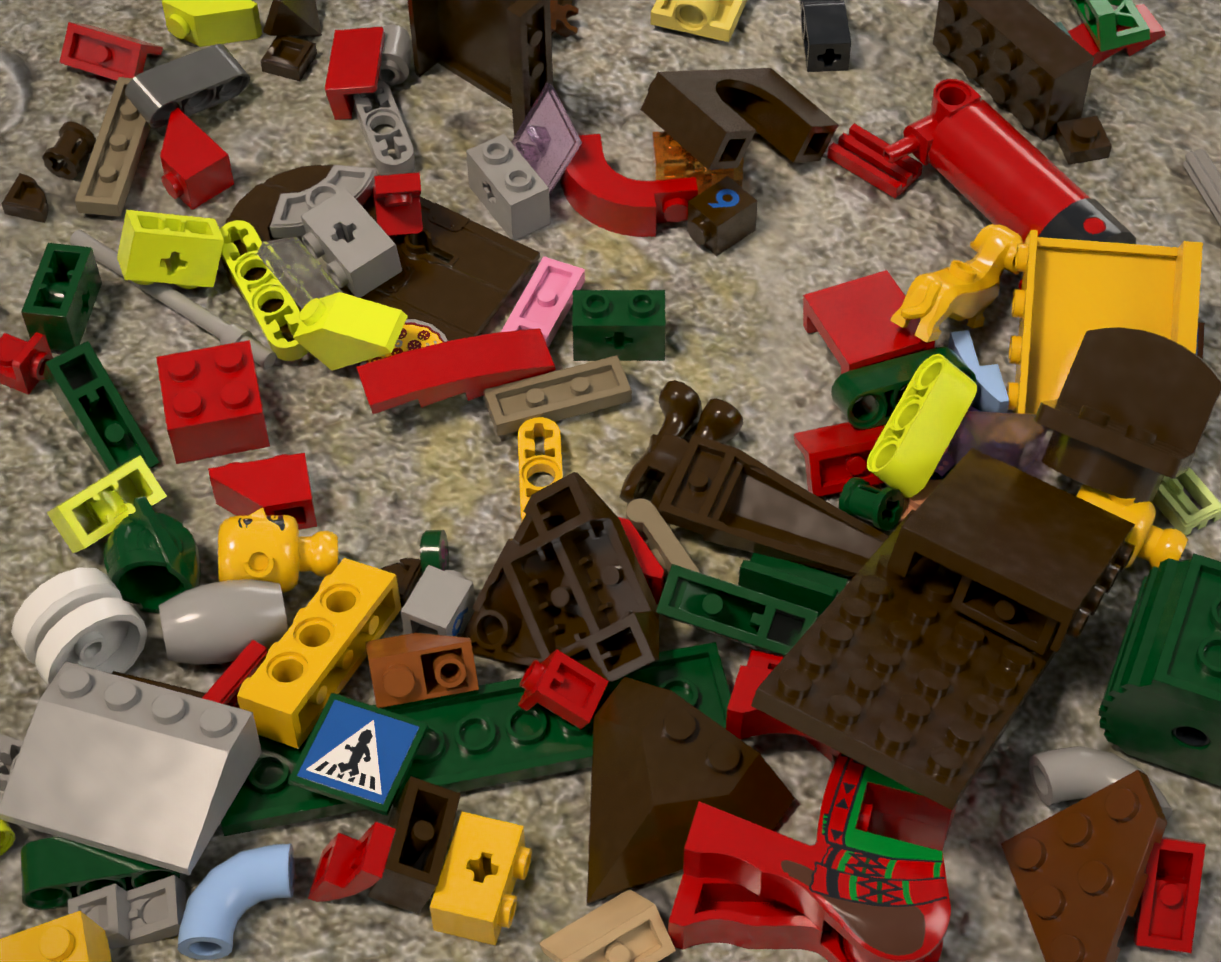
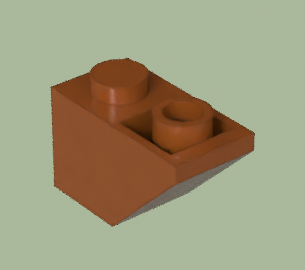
M410 633L365 642L376 707L378 708L479 690L470 638Z

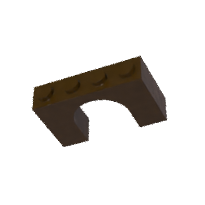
M772 68L657 72L656 77L649 85L648 94L640 109L708 170L738 168L755 132L764 137L793 163L820 161L839 126Z

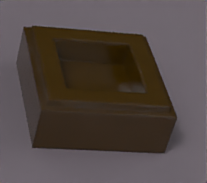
M276 36L261 59L262 72L301 81L317 55L316 43L289 36Z

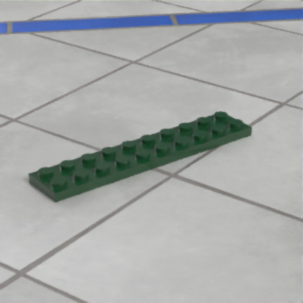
M716 642L659 652V660L625 676L673 691L726 729L727 708L731 694ZM522 678L479 685V690L382 707L381 709L428 723L429 727L395 801L410 776L454 792H461L592 767L594 716L623 678L608 682L590 723L582 729L539 703H536L528 711L520 708L518 704L525 692V689L519 686ZM312 731L299 749L258 735L262 753L222 819L221 827L224 836L366 809L289 784L288 779Z

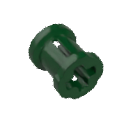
M859 477L849 479L839 497V509L857 519L862 518L871 521L877 529L889 531L896 526L904 508V498L899 489L892 487L879 489L870 486L868 481Z

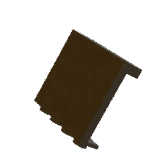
M407 0L415 74L420 77L438 63L509 107L513 113L514 137L522 141L549 94L552 92L554 95L550 0Z
M971 448L902 525L886 569L906 577L923 556L1060 622L1061 625L1050 648L1058 652L1068 636L1075 639L1079 638L1089 616L1095 614L1104 594L1110 592L1119 572L1122 573L1126 568L1135 549V545L1128 542L1135 524L979 450Z

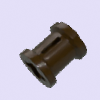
M65 122L59 130L60 138L54 147L48 148L45 151L42 159L45 167L51 173L71 180L75 179L80 172L79 164L85 154L93 151L96 138L85 126L76 122Z

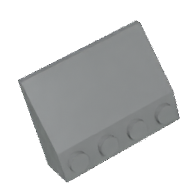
M65 661L38 701L0 802V820L190 875L262 753L253 712Z

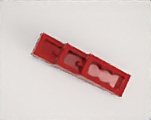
M540 328L497 332L451 340L402 352L356 367L373 414L418 399L421 408L465 393L467 400L470 401L484 396V389L556 370Z

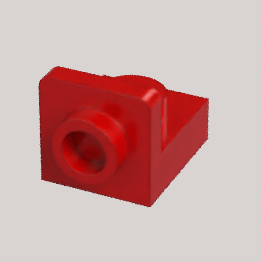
M36 332L28 342L7 333L2 335L0 338V384L29 395L39 381L45 379L43 376L45 362L53 359L46 335Z
M556 649L544 661L534 660L528 667L519 685L525 689V692L518 706L528 711L536 703H539L582 729L590 723L609 681Z

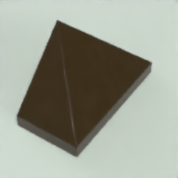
M273 0L263 33L270 36H322L316 0Z

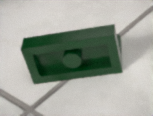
M753 553L750 561L743 560L739 569L738 586L817 611V619L848 584V579L788 560Z

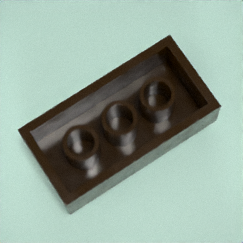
M939 0L933 45L936 46L941 54L946 55L961 68L968 78L973 79L987 91L994 101L1003 105L1025 128H1029L1043 141L1054 135L1057 122L1081 118L1094 56L1027 0Z

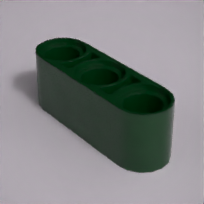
M936 347L845 372L835 380L831 396L834 403L854 427L870 429L885 425L888 422L907 386L903 390L901 389L909 384L918 367L932 355H943L976 384L977 379L974 372L951 348Z
M58 836L31 841L21 849L22 903L32 909L48 910L68 907L69 899L115 883L124 890L129 891L172 875L180 879L179 872Z

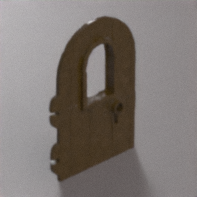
M331 164L301 166L276 174L264 183L256 185L239 200L225 223L241 220L250 223L254 227L300 312L314 298L319 299L337 292L354 296L346 285L339 288L328 273L293 256H285L275 246L270 230L280 194L298 193L318 184L329 174L333 167ZM372 192L362 207L377 223L374 193ZM420 196L422 232L389 236L396 244L402 271L360 298L402 310L408 315L407 319H416L432 324L445 334L448 341L478 336L531 270V267L538 261L540 252ZM241 240L233 242L240 256L247 253L245 244ZM434 253L450 260V262L447 263L441 259L436 258L434 256ZM221 256V261L230 284L244 299ZM262 267L252 268L246 272L244 279L248 281L258 280L264 276L266 269ZM270 299L261 306V311L275 312L281 308L284 301L281 299ZM287 324L280 327L283 337L288 342L295 340Z

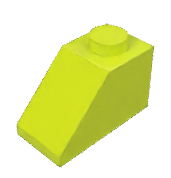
M162 0L168 31L175 37L185 39L199 47L258 39L263 34L258 4L252 0Z
M337 292L319 299L314 298L303 307L299 315L301 321L293 338L333 371L392 353L408 315L396 308Z

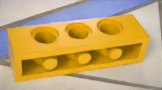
M343 558L332 574H328L322 580L315 596L306 607L301 608L297 612L293 624L279 642L272 644L266 659L252 677L244 680L239 689L237 700L240 709L253 712L258 735L299 749L315 727L331 693L339 694L366 658L367 649L365 642L380 639L400 612L401 603L396 574Z

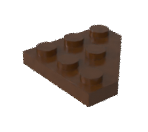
M1136 770L1000 843L1045 962L1117 961L1121 950L1116 947L1127 916L1133 917L1148 877L1144 870L1154 843L1160 844L1168 823L1149 778L1143 772Z

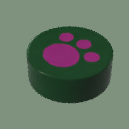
M426 530L422 534L420 561L423 573L428 565L443 571L449 569V546L445 530Z

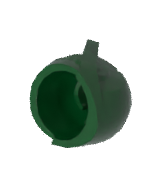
M142 496L135 498L133 501L135 512L128 514V517L124 518L110 534L104 545V564L108 577L119 589L124 601L136 604L142 612L160 613V604L186 590L200 586L201 567L199 549L193 534L188 528H185L182 523L171 516L154 512L147 498Z

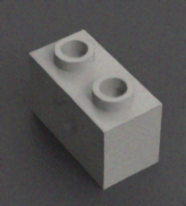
M505 134L466 150L469 187L510 239H520L551 224L549 187Z
M346 188L301 215L306 232L302 236L305 247L313 258L318 259L322 257L327 263V271L339 288L346 285L355 297L360 298L402 271L396 244Z

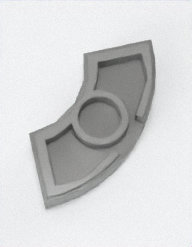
M333 165L327 177L311 188L298 193L280 194L270 225L272 237L289 238L305 235L306 232L301 215L344 188L362 206L373 192L374 176H378L377 169Z

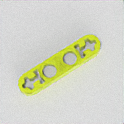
M241 220L228 222L220 228L224 239L221 256L271 350L276 353L277 358L284 361L301 359L309 351L296 340L288 342L283 337L280 327L287 324L291 334L294 336L301 321L299 319L300 311L254 227L250 223ZM241 240L245 244L247 253L240 256L233 242ZM262 267L266 269L264 276L258 280L248 281L244 279L246 272L252 268ZM270 299H281L284 301L281 308L275 312L261 311V306Z

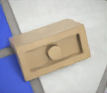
M632 890L621 893L540 942L544 954L555 962H658L676 951L656 905Z

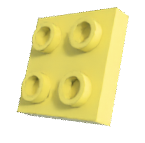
M656 0L651 10L650 24L729 42L747 0Z

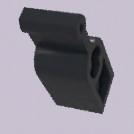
M799 0L801 33L807 72L849 70L851 38L844 0Z

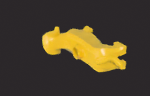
M1000 224L987 225L977 234L975 240L970 242V248L977 252L971 260L965 263L953 260L949 267L917 276L910 285L902 306L892 315L890 321L902 328H906L911 319L920 318L915 336L926 343L939 339L942 332L939 329L940 324L948 317L957 321L968 319L967 326L972 329L982 327L985 321L983 312L997 298L1000 289V277L1004 270L1017 275L1020 273L1015 271V256L1017 244L1023 243L1022 237L1006 226Z

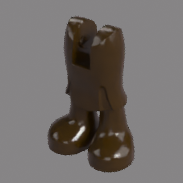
M676 380L667 382L660 392L659 405L665 417L660 431L657 435L653 434L650 437L647 450L632 467L623 482L620 498L628 504L632 500L642 499L655 480L659 482V485L653 494L651 503L658 510L689 444L683 438L697 422L698 426L694 433L695 435L720 443L733 439L744 423L740 412L733 405L721 399H710L702 411V403L698 394L690 386Z

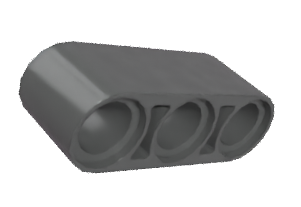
M216 44L138 74L128 83L125 95L152 128H159L168 125L171 111L177 108L188 117L231 100L247 87L250 82V76L224 44Z

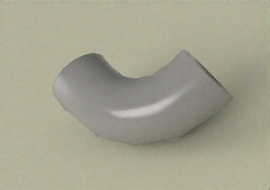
M1081 746L1043 751L1031 755L1028 763L1033 786L1040 799L1049 806L1066 800L1084 799L1136 770L1145 774L1143 770L1114 753ZM1149 778L1165 818L1168 820L1172 815V808L1166 797Z

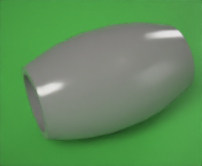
M253 579L220 581L186 590L159 605L167 657L170 661L190 664L231 662L240 655L252 640H255L269 650L272 644L279 642L288 630L280 583Z

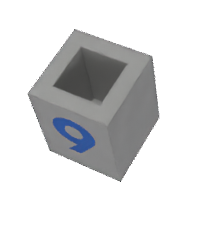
M428 565L401 610L404 635L425 633L457 637L458 634H461L475 611L472 609L475 603L473 582L457 571H443Z

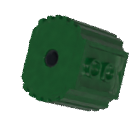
M1193 553L1192 559L1176 561L1168 558L1160 562L1159 568L1153 566L1148 576H1144L1099 708L1098 716H1101L1099 721L1100 728L1105 729L1104 736L1107 741L1118 745L1126 754L1221 786V562Z

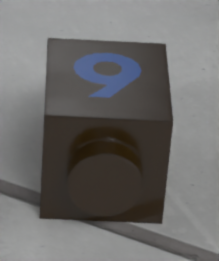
M727 176L688 201L687 232L697 244L704 245L715 256H718L756 231L758 201Z

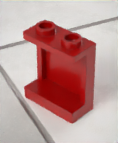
M887 270L803 295V327L807 333L819 332L840 364L841 374L935 348V341L926 343L915 336L920 318L911 319L906 328H902L890 321L892 315L902 306L905 295Z

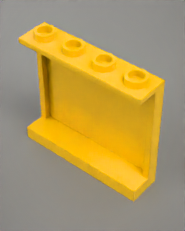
M1030 230L1025 239V244H1017L1015 271L1023 272L1022 290L1014 289L1012 317L1020 318L1018 336L1011 335L1008 355L1009 364H1016L1015 382H1008L1006 388L1009 398L1007 410H1013L1012 423L1041 425L1033 421L1040 403L1059 398L1084 335L1088 330L1116 327L1144 330L1167 337L1196 354L1203 242L1183 241L1179 247L1043 238L1037 237L1038 230Z

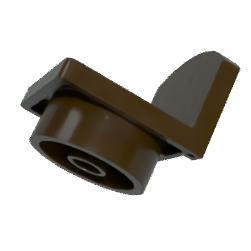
M1122 327L1088 330L1084 335L1059 398L1041 402L1033 420L1038 424L1053 429L1041 461L1053 470L1102 492L1122 499L1136 498L1134 503L1147 501L1153 503L1164 475L1175 479L1188 471L1221 394V379L1202 358L1185 346L1167 337L1144 330Z

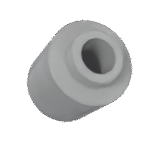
M386 25L383 27L385 40L378 80L385 82L388 86H396L403 83L408 77L413 52L412 39L403 27Z

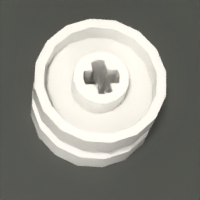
M84 567L60 573L41 584L24 600L14 617L11 631L16 645L28 661L36 665L39 675L47 686L50 685L65 661L111 674L113 671L125 673L135 663L144 649L148 634L143 619L131 604L122 599L119 589L111 579L97 568Z

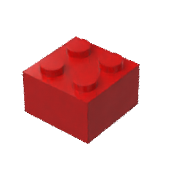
M250 340L156 357L167 431L176 464L270 447Z

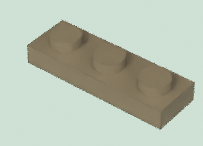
M616 355L484 389V401L496 434L501 436L517 432L520 426L529 419L544 417L555 422L632 402V390Z

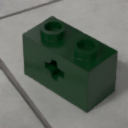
M56 243L47 244L21 311L30 339L36 332L46 335L50 349L69 351L80 345L102 285L92 247Z
M573 290V361H597L616 355L619 361H665V290Z

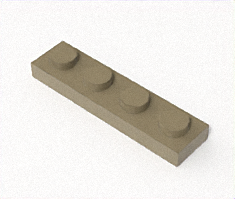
M118 77L75 198L78 213L121 217L151 128L125 95V89L133 78Z

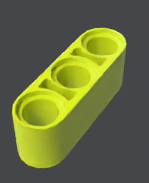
M935 354L927 358L914 373L867 459L868 470L889 487L899 489L904 498L913 497L918 494L931 478L974 400L977 392L976 383L943 355Z

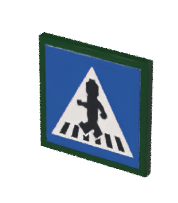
M331 693L288 782L291 785L388 816L429 728L428 723Z

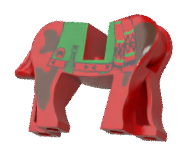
M751 650L747 666L740 665L727 708L726 730L740 740L774 733L800 735L830 762L832 761V754L837 757L822 800L816 844L807 845L699 801L684 848L683 876L668 922V934L674 947L684 950L705 943H727L746 949L808 950L818 953L828 962H939L943 938L947 932L951 916L943 848L957 804L953 810H950L752 707L751 704L757 688L784 657Z

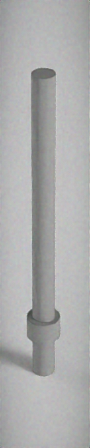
M76 230L70 238L71 245L92 247L96 261L123 277L117 260V252L82 230ZM127 280L220 339L221 345L250 340L254 362L265 369L270 368L274 364L276 353L255 341L252 333L239 324L225 322L165 283L154 282L151 285H140Z

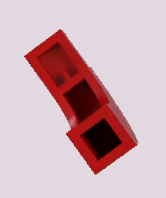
M601 134L575 136L578 144L559 173L566 199L583 218L610 232L635 237H656V223L688 220V201L698 195L696 177L640 181L627 178L614 171L605 160Z

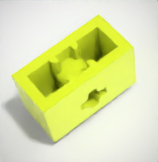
M126 210L117 260L124 280H131L140 285H151L156 282L175 284L185 289H195L198 286L214 288L224 239L216 220L213 218Z
M140 455L46 513L72 553H76L111 533L124 518L128 517V514L134 513L133 501L135 498L145 496L150 505L153 506L167 497V495Z

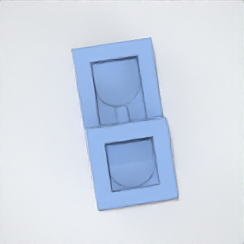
M969 330L950 332L948 348H951L974 372L977 379V392L970 406L995 421L990 426L993 430H1002L1006 419L1009 398L999 365H979Z

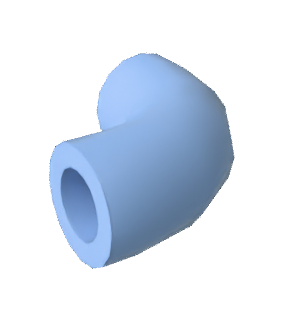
M292 843L273 844L240 851L211 869L188 898L179 928L177 950L187 957L200 960L226 957L232 952L236 924L246 910L261 901L275 898H292L295 885V860Z

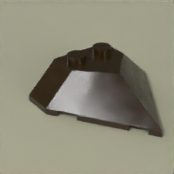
M573 472L532 494L523 510L526 515L514 538L508 539L472 607L475 610L464 633L458 634L457 637L471 639L473 654L528 666L534 660L544 661L551 653L558 649L608 681H617L659 660V614L656 613L658 606L618 516L578 472Z
M624 677L593 719L586 906L604 900L607 896L632 887L638 888L682 872L684 848L699 801L773 831L795 797L759 752L676 693Z

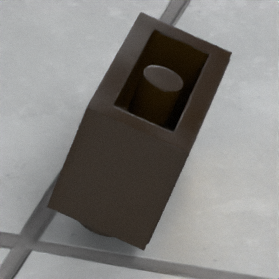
M410 776L393 804L387 826L396 830L383 876L370 887L368 897L417 914L420 913L438 886L460 800V793Z

